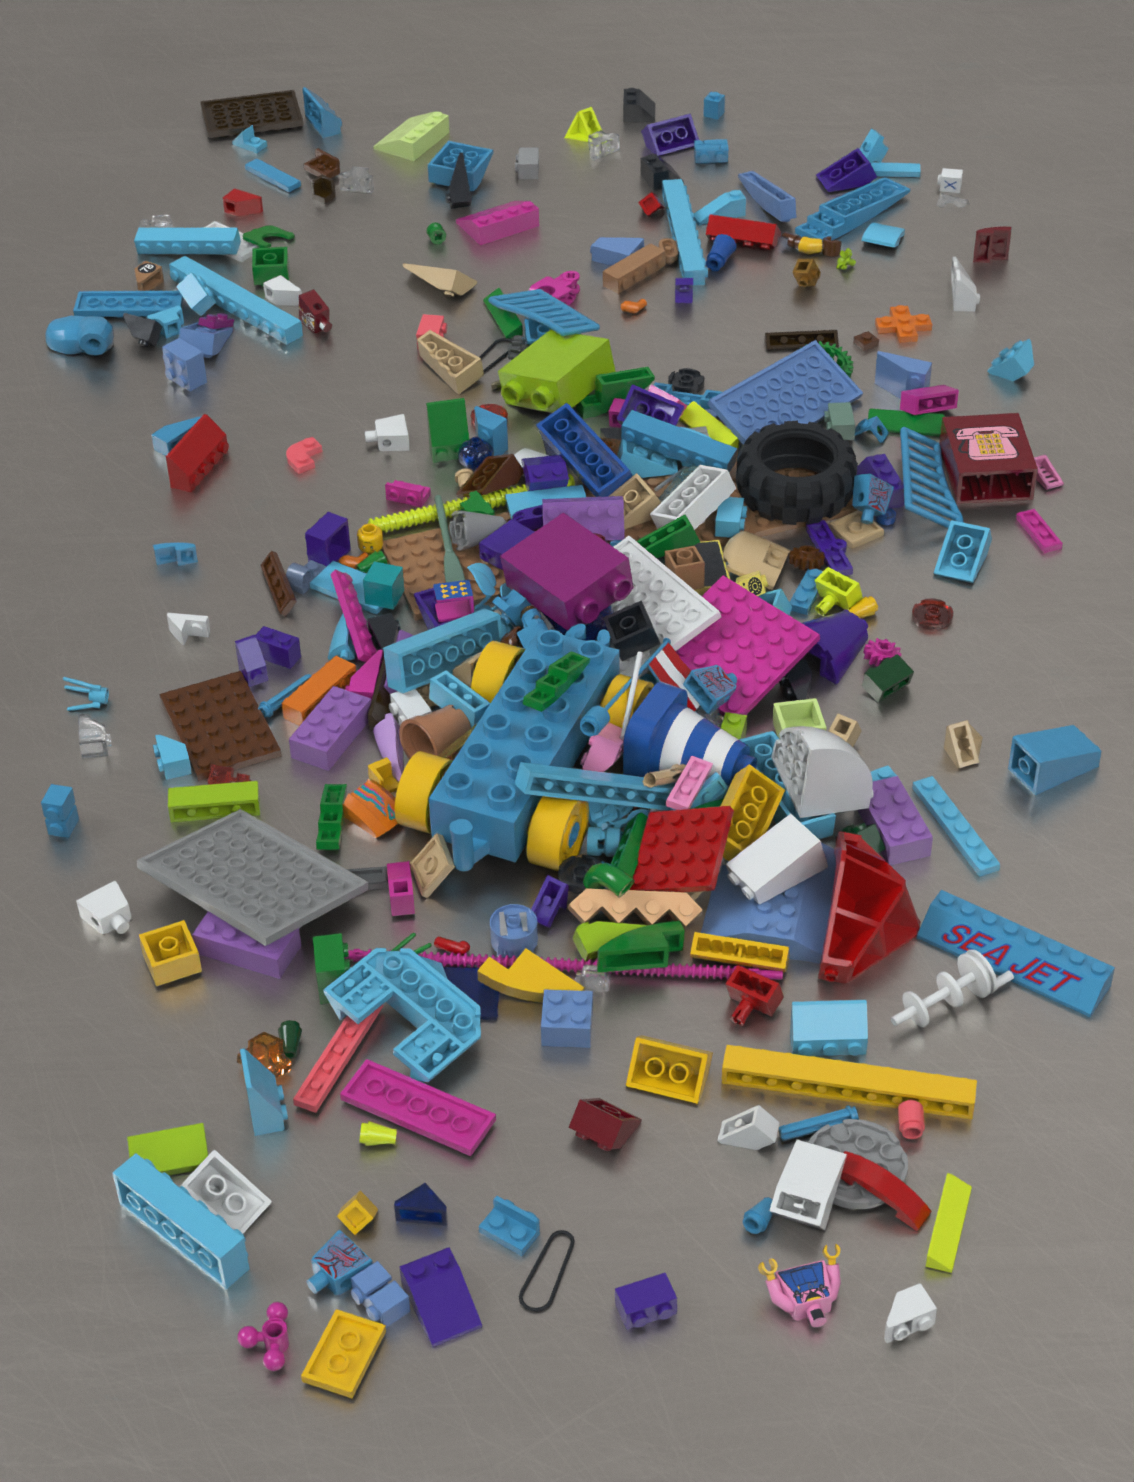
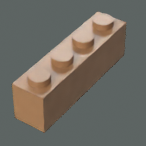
M651 243L605 269L603 271V287L617 294L621 293L663 268L666 264V251Z

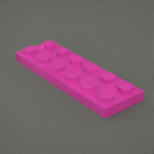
M368 1059L365 1060L340 1093V1098L344 1102L468 1156H472L496 1121L495 1113Z

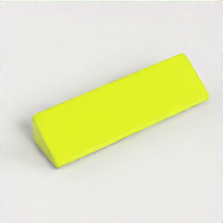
M695 401L686 407L680 420L688 427L706 426L709 437L737 449L739 448L738 437Z
M947 1173L927 1254L926 1267L952 1273L972 1186L950 1173Z

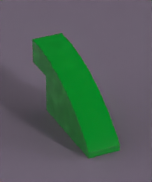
M649 367L596 375L595 394L587 395L577 404L576 409L582 419L608 413L614 398L626 399L632 384L646 389L655 380V376Z
M671 921L652 924L628 931L611 939L598 949L597 972L668 967L669 952L683 951L685 930L681 922Z

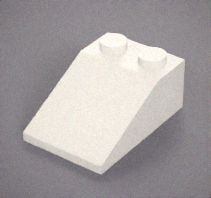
M215 1149L180 1185V1187L183 1186L188 1190L192 1198L196 1201L201 1200L204 1202L210 1212L215 1216L218 1214L223 1217L229 1227L233 1230L238 1229L242 1234L272 1202Z

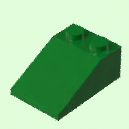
M459 398L426 403L429 450L433 463L471 458L465 399Z

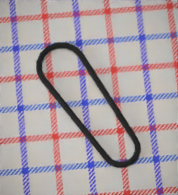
M501 338L496 340L479 356V358H482L496 343L500 341L512 342L513 340L509 338ZM508 351L505 352L493 363H491L488 367H486L483 370V372H486L498 361H500L503 357H505L508 354Z
M565 1230L555 1231L546 1242L519 1293L520 1304L525 1309L534 1312L543 1311L553 1302L575 1242L574 1236L570 1232ZM565 1234L570 1238L571 1242L549 1301L542 1307H530L524 1302L523 1293L553 1238L556 1235Z

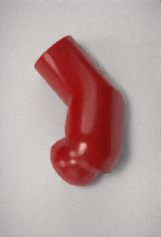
M437 937L434 940L435 948L449 953L453 952L454 955L460 953L461 956H464L465 953L470 951V945L466 941L456 942L443 937Z

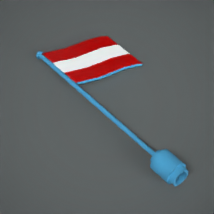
M664 638L662 645L642 665L639 675L648 667L658 682L661 681L686 690L688 695L687 707L696 711L700 704L683 685L691 670L670 645L671 640ZM632 678L604 708L594 706L585 714L580 721V729L586 736H596L604 729L610 721L608 709L631 685Z

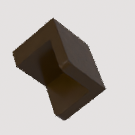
M320 175L311 181L313 200L326 204L336 197L333 179Z

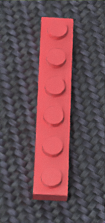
M381 1005L359 1024L354 1022L349 1016L345 1017L293 1098L295 1106L315 1113L318 1111L384 1005Z

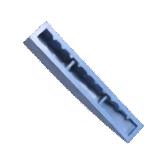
M754 171L738 174V178L746 190L766 212L781 222H789L790 219L796 218V199Z

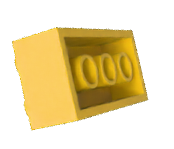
M750 764L735 774L721 806H731L734 810L723 858L727 861L732 860L767 832L785 792V789Z

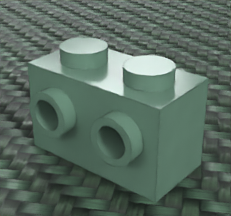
M851 402L828 403V409L824 411V421L827 422L826 429L832 428L842 435L843 440H854L855 421Z

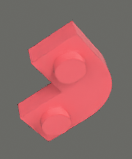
M313 436L291 445L286 452L288 464L298 474L314 469L315 462L310 457L323 452L322 445Z

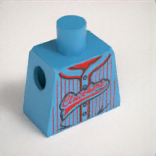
M862 474L854 477L852 505L853 508L862 512L861 522L864 524H872L874 516L886 513L894 486L872 474Z
M715 665L692 670L683 685L706 713L710 714L730 699L736 690L737 677L733 673L726 674L720 666Z
M339 1230L312 1257L311 1262L314 1275L306 1283L315 1294L324 1287H327L335 1295H341L352 1289L351 1278L372 1265V1259Z

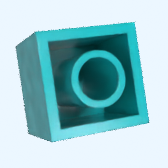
M373 562L363 579L365 604L394 610L405 591L403 567Z

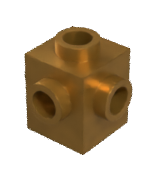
M798 259L792 272L799 286L803 287L816 286L821 275L814 259Z

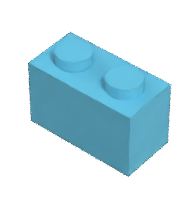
M191 272L176 287L191 309L202 316L216 303V300L213 297V291L208 286H205L206 281L200 275L197 277Z
M729 497L718 506L715 536L732 538L741 530L744 531L745 519L743 518L747 517V506H744V498Z

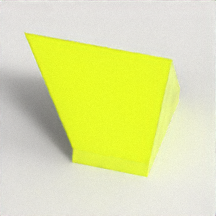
M592 107L577 112L564 138L593 142L605 137Z

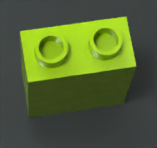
M550 329L498 371L501 383V395L505 400V404L553 413L566 403L573 408L595 390L596 375L616 371L609 339L582 334L561 336Z

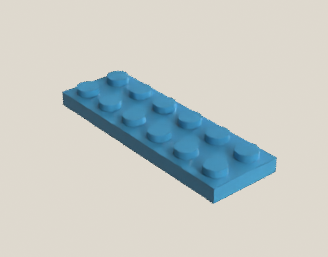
M79 291L73 313L74 316H99L103 318H121L124 313L139 317L148 316L176 306L182 308L184 297L180 291Z

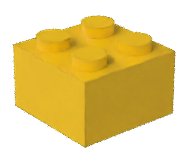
M185 920L139 934L142 954L156 986L202 972L199 952Z

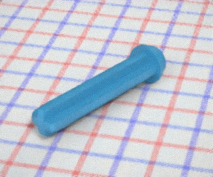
M304 675L267 702H261L258 709L261 710L263 716L271 717L273 712L282 706L284 699L295 692L312 675Z
M847 1105L842 1110L780 1126L778 1128L779 1136L782 1141H787L816 1133L828 1124L833 1126L843 1123V1120L859 1119L858 1112L855 1106L850 1107Z

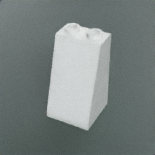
M789 814L730 860L726 867L729 872L727 877L734 886L739 885L742 888L743 894L749 900L753 898L760 905L825 870L828 864L821 841L792 814Z

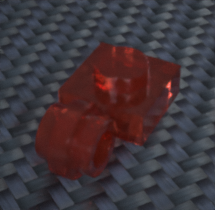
M211 764L208 785L232 783V781L235 783L248 782L252 780H250V775L237 773V777H233L235 768Z

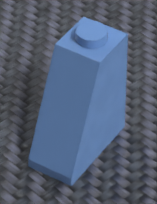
M599 237L590 248L592 261L612 266L643 248L644 238Z

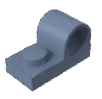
M310 560L305 566L292 563L286 572L292 590L305 594L310 589V582L327 566Z

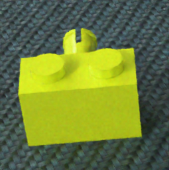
M829 567L815 579L818 594L824 598L815 606V611L819 615L825 616L834 605L849 610L863 598L858 582Z

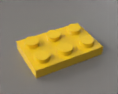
M336 1309L301 1375L302 1382L353 1398L386 1333V1325Z

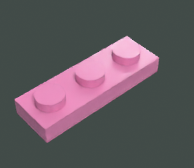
M691 756L668 796L666 806L675 810L690 809L710 774L713 763Z

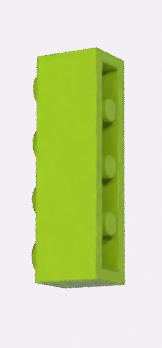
M258 781L168 788V811L171 823L221 819L240 809L252 816L260 815Z

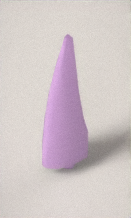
M388 713L385 715V719L375 725L373 733L382 758L387 757L390 760L392 775L399 782L404 771V750L399 736L400 725L393 717V714Z

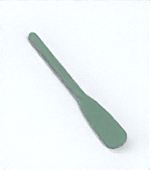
M436 495L434 501L445 548L446 583L465 580V576L459 559L453 551L442 497Z

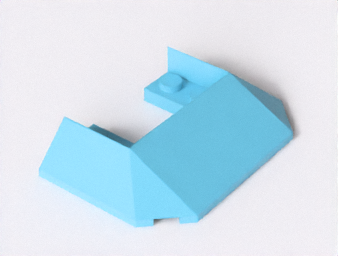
M375 948L324 989V994L340 1021L345 1016H349L354 1022L359 1024L386 1002L414 1025L417 1030L393 1049V1055L411 1069L410 1078L417 1081H431L481 1038L480 1006L412 949L400 948V951H386V948Z

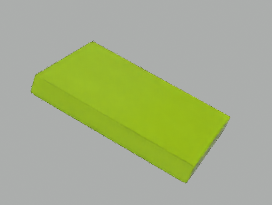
M203 1123L127 1137L130 1158L134 1154H138L144 1160L149 1159L159 1172H165L169 1176L192 1172L208 1157Z

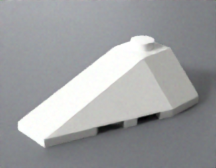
M952 257L951 280L954 311H975L976 304L980 302V294H977L975 284L958 259Z

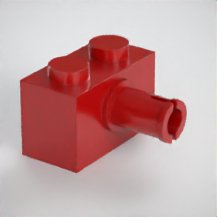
M737 965L726 982L730 998L740 1002L730 1016V1019L736 1024L739 1022L740 1026L745 1024L753 1009L772 1017L784 998L779 983Z

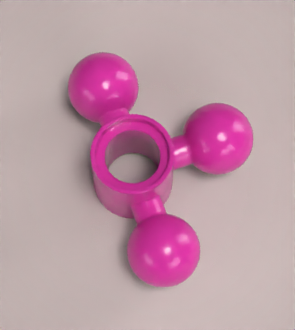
M273 1302L267 1308L266 1315L268 1320L263 1324L262 1332H258L252 1326H245L238 1332L237 1340L244 1348H252L258 1342L264 1341L267 1352L263 1357V1364L270 1371H278L285 1364L283 1352L289 1347L288 1331L284 1322L288 1316V1309L282 1302Z

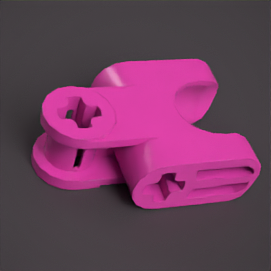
M566 271L555 279L547 276L531 285L529 291L542 289L566 305H570L574 302L576 294L580 292V286L577 284L580 275L576 271Z

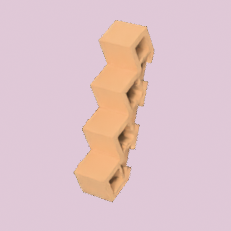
M585 889L568 906V910L581 924L589 922L600 911L614 923L624 922L635 912L646 925L656 924L668 913L674 921H680L684 929L703 911L687 893L628 890L623 896L617 897L609 889Z

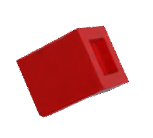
M652 192L638 202L648 217L659 209H665L657 195Z

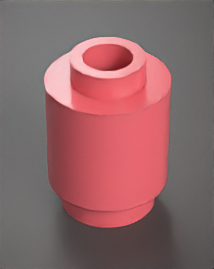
M907 1100L898 1106L900 1132L907 1139L921 1137L925 1130L922 1104L914 1100Z

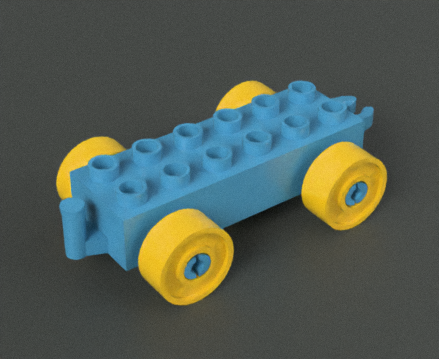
M577 624L571 627L565 635L556 630L539 629L526 649L498 641L489 642L477 661L471 682V689L490 702L489 707L454 760L422 751L415 753L411 757L401 775L396 792L395 818L397 823L429 833L432 837L436 833L443 835L445 842L452 844L453 863L455 869L459 871L472 869L474 864L487 854L516 862L526 844L527 858L531 864L555 871L559 870V866L564 860L571 856L579 855L588 825V801L524 794L515 785V780L520 762L572 768L591 737L582 733L580 729L581 719L594 706L604 708L632 678L620 674L619 650L610 648V635L607 630L599 631L597 641H584L586 639L585 624ZM571 651L590 658V663L576 681L544 711L541 712L523 705V697L535 689L538 679L548 674L550 664ZM641 679L637 680L630 718L654 687L652 682ZM631 685L608 709L610 715L609 723L620 728L623 726Z

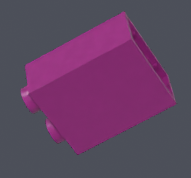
M565 513L560 514L500 555L506 586L511 590L517 591L530 604L567 631L577 624L593 622L602 610L615 601L624 600L634 588L629 558Z

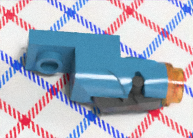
M527 606L521 611L520 619L524 629L517 632L523 648L526 649L539 629L554 630V627L543 613L534 606Z

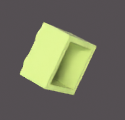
M816 698L774 703L773 725L779 739V733L787 727L807 726L823 730L827 729Z

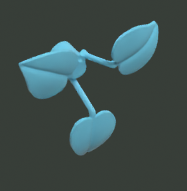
M475 563L468 566L467 569L473 574L479 588L486 595L478 605H475L474 612L484 608L490 611L497 610L496 606L491 608L489 605H484L496 592L494 588L496 586V579L492 570L483 563ZM506 583L500 586L501 597L507 596L512 591L506 586ZM501 619L502 635L504 636L512 631L514 627L512 624H506Z

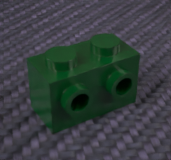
M897 654L892 658L884 659L879 666L869 668L864 673L862 687L879 703L910 684L914 671Z

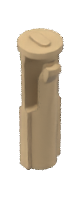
M675 764L671 769L647 773L642 782L644 786L650 788L675 783L678 781L686 765Z

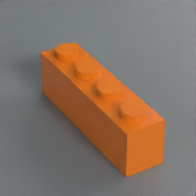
M338 656L332 658L303 685L299 686L295 692L284 699L282 702L284 719L300 726L333 686L345 690L346 685H350L351 677L356 673V665Z

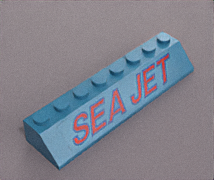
M943 890L939 892L930 904L917 934L918 939L957 957L968 950H976L987 959L996 975L1000 976L1007 971H1011L1014 975V979L1011 980L1012 982L1088 1017L1092 1016L1112 984L1115 967Z

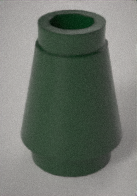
M284 1021L278 1028L282 1057L286 1059H293L297 1056L302 1028L296 1021Z

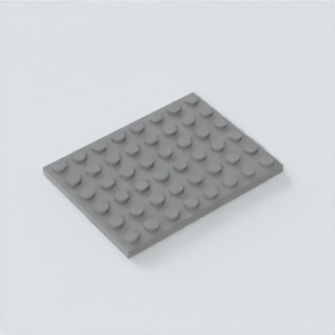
M241 809L137 860V868L265 946L368 890V882Z

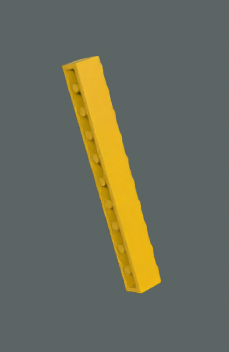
M726 1045L721 1082L722 1084L898 1109V1106L907 1100H914L922 1104L924 1113L973 1119L977 1080L964 1077L959 1078Z

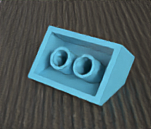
M867 1001L792 1002L790 1022L792 1054L804 1056L866 1055L868 1044Z

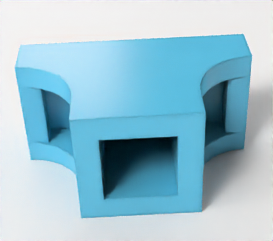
M872 128L862 143L860 151L869 162L877 161L881 163L889 148L883 143L884 137Z
M180 306L147 316L148 319L156 320L163 326L160 334L165 338L180 334L181 325L184 324L183 311Z

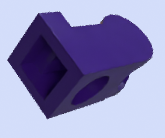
M542 505L519 510L513 514L512 520L531 530L543 527Z

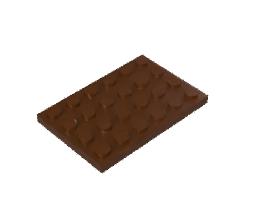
M241 671L159 694L161 703L179 741L186 746L190 765L198 781L282 756L281 749L261 710L258 709L259 706Z

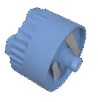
M509 904L493 912L490 917V937L492 948L497 952V956L502 955L505 958L508 955L509 958H512L515 955L517 958L525 948L534 953L538 942L537 917L530 908L520 904Z

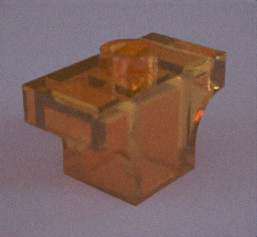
M262 1032L248 1040V1048L246 1050L272 1072L276 1079L291 1071L292 1061L284 1054L283 1039ZM238 1053L237 1063L242 1065L241 1054Z

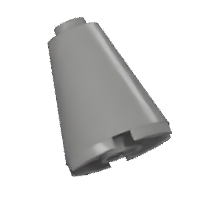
M457 510L452 513L451 516H454V520L450 521L449 524L451 540L453 544H457V550L463 551L479 545V542L507 522L501 516Z

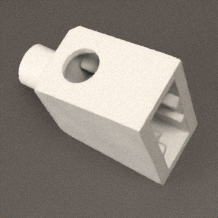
M404 414L378 419L375 421V430L365 431L366 443L377 442L380 451L410 450Z
M116 881L76 900L80 917L101 934H107L113 930L122 934L129 929L128 922L132 919L129 904Z

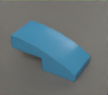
M163 543L153 545L157 565L177 561L178 566L198 562L195 544Z

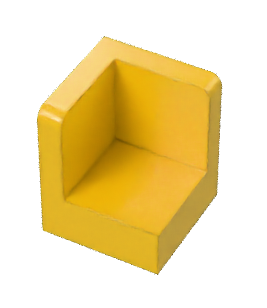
M387 757L367 765L370 780L376 781L390 793L397 791L399 783L392 775L391 762Z
M360 1190L340 1209L337 1217L356 1235L375 1217L378 1208Z

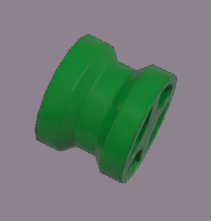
M435 222L427 227L426 233L432 243L441 244L445 241L447 236L441 224Z

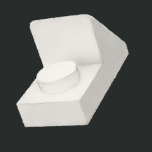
M178 613L167 614L169 631L182 645H185L188 635L209 637L210 625L208 616Z

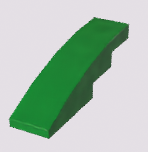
M571 651L550 664L548 674L538 679L535 689L523 697V705L541 712L544 711L576 681L590 663V658Z
M347 784L324 785L320 802L316 850H339L344 823L343 803L346 799Z

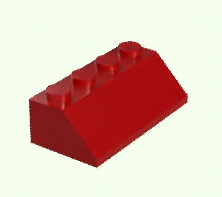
M710 214L706 236L710 241L714 242L717 235L725 234L732 237L736 243H741L745 247L752 248L754 245L760 246V249L770 250V248L775 249L781 236V231L777 224Z
M203 414L166 455L171 488L191 493L200 484L202 479L209 474V471L219 462L223 455L228 452L229 444L227 443L226 434L207 414Z

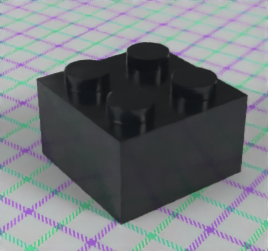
M642 600L603 617L615 649L619 650L621 661L637 655V652H644L661 644Z

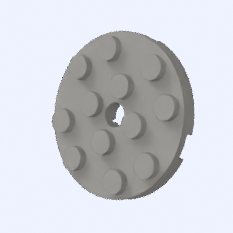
M859 1119L843 1120V1123L833 1126L828 1124L819 1129L808 1142L841 1153L847 1151L862 1156L891 1172L904 1183L906 1181L908 1172L907 1154L904 1153L900 1146L899 1139L892 1132L876 1123ZM840 1178L833 1204L855 1210L874 1208L885 1204V1202L858 1183L854 1182L851 1186Z

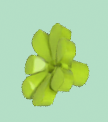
M846 248L845 251L842 250L840 252L841 257L837 260L836 268L846 270L847 265L853 267L856 260L851 259V249Z

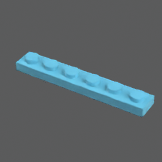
M930 776L913 782L912 789L977 875L981 877L999 871V861L935 778Z

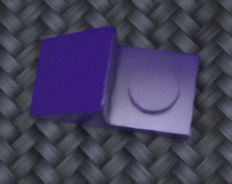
M675 278L676 303L693 302V278Z
M547 875L531 908L537 917V922L550 928L559 908L561 907L566 910L569 886Z

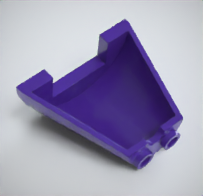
M848 610L802 623L820 634V640L808 652L821 659L820 675L834 684L839 683L868 640L867 622Z

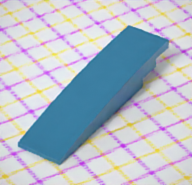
M883 177L819 205L818 212L807 216L806 223L795 227V234L801 237L821 239L822 241L824 237L831 236V241L874 218L907 195L911 189Z

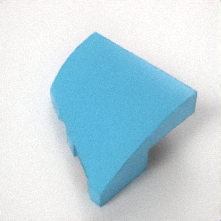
M588 801V821L591 827H602L603 831H606L607 828L614 827L623 816L627 815L633 809V806Z

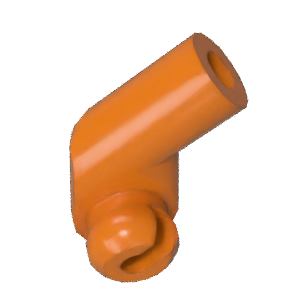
M640 299L638 302L625 301L621 304L620 308L623 312L636 314L647 306V302L645 299Z
M364 552L358 557L344 555L340 557L339 563L357 569L356 565L367 558L368 554Z

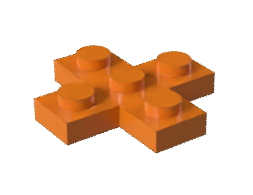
M903 305L890 307L891 317L884 316L875 319L878 334L896 333L899 343L917 342V331L932 330L929 314L911 315L908 306Z

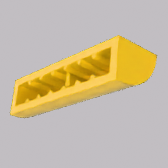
M694 932L690 957L786 972L789 963V947Z

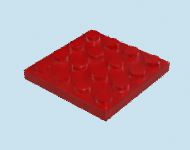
M731 806L649 812L639 849L638 864L632 877L635 881L629 890L683 893L714 891L734 813Z

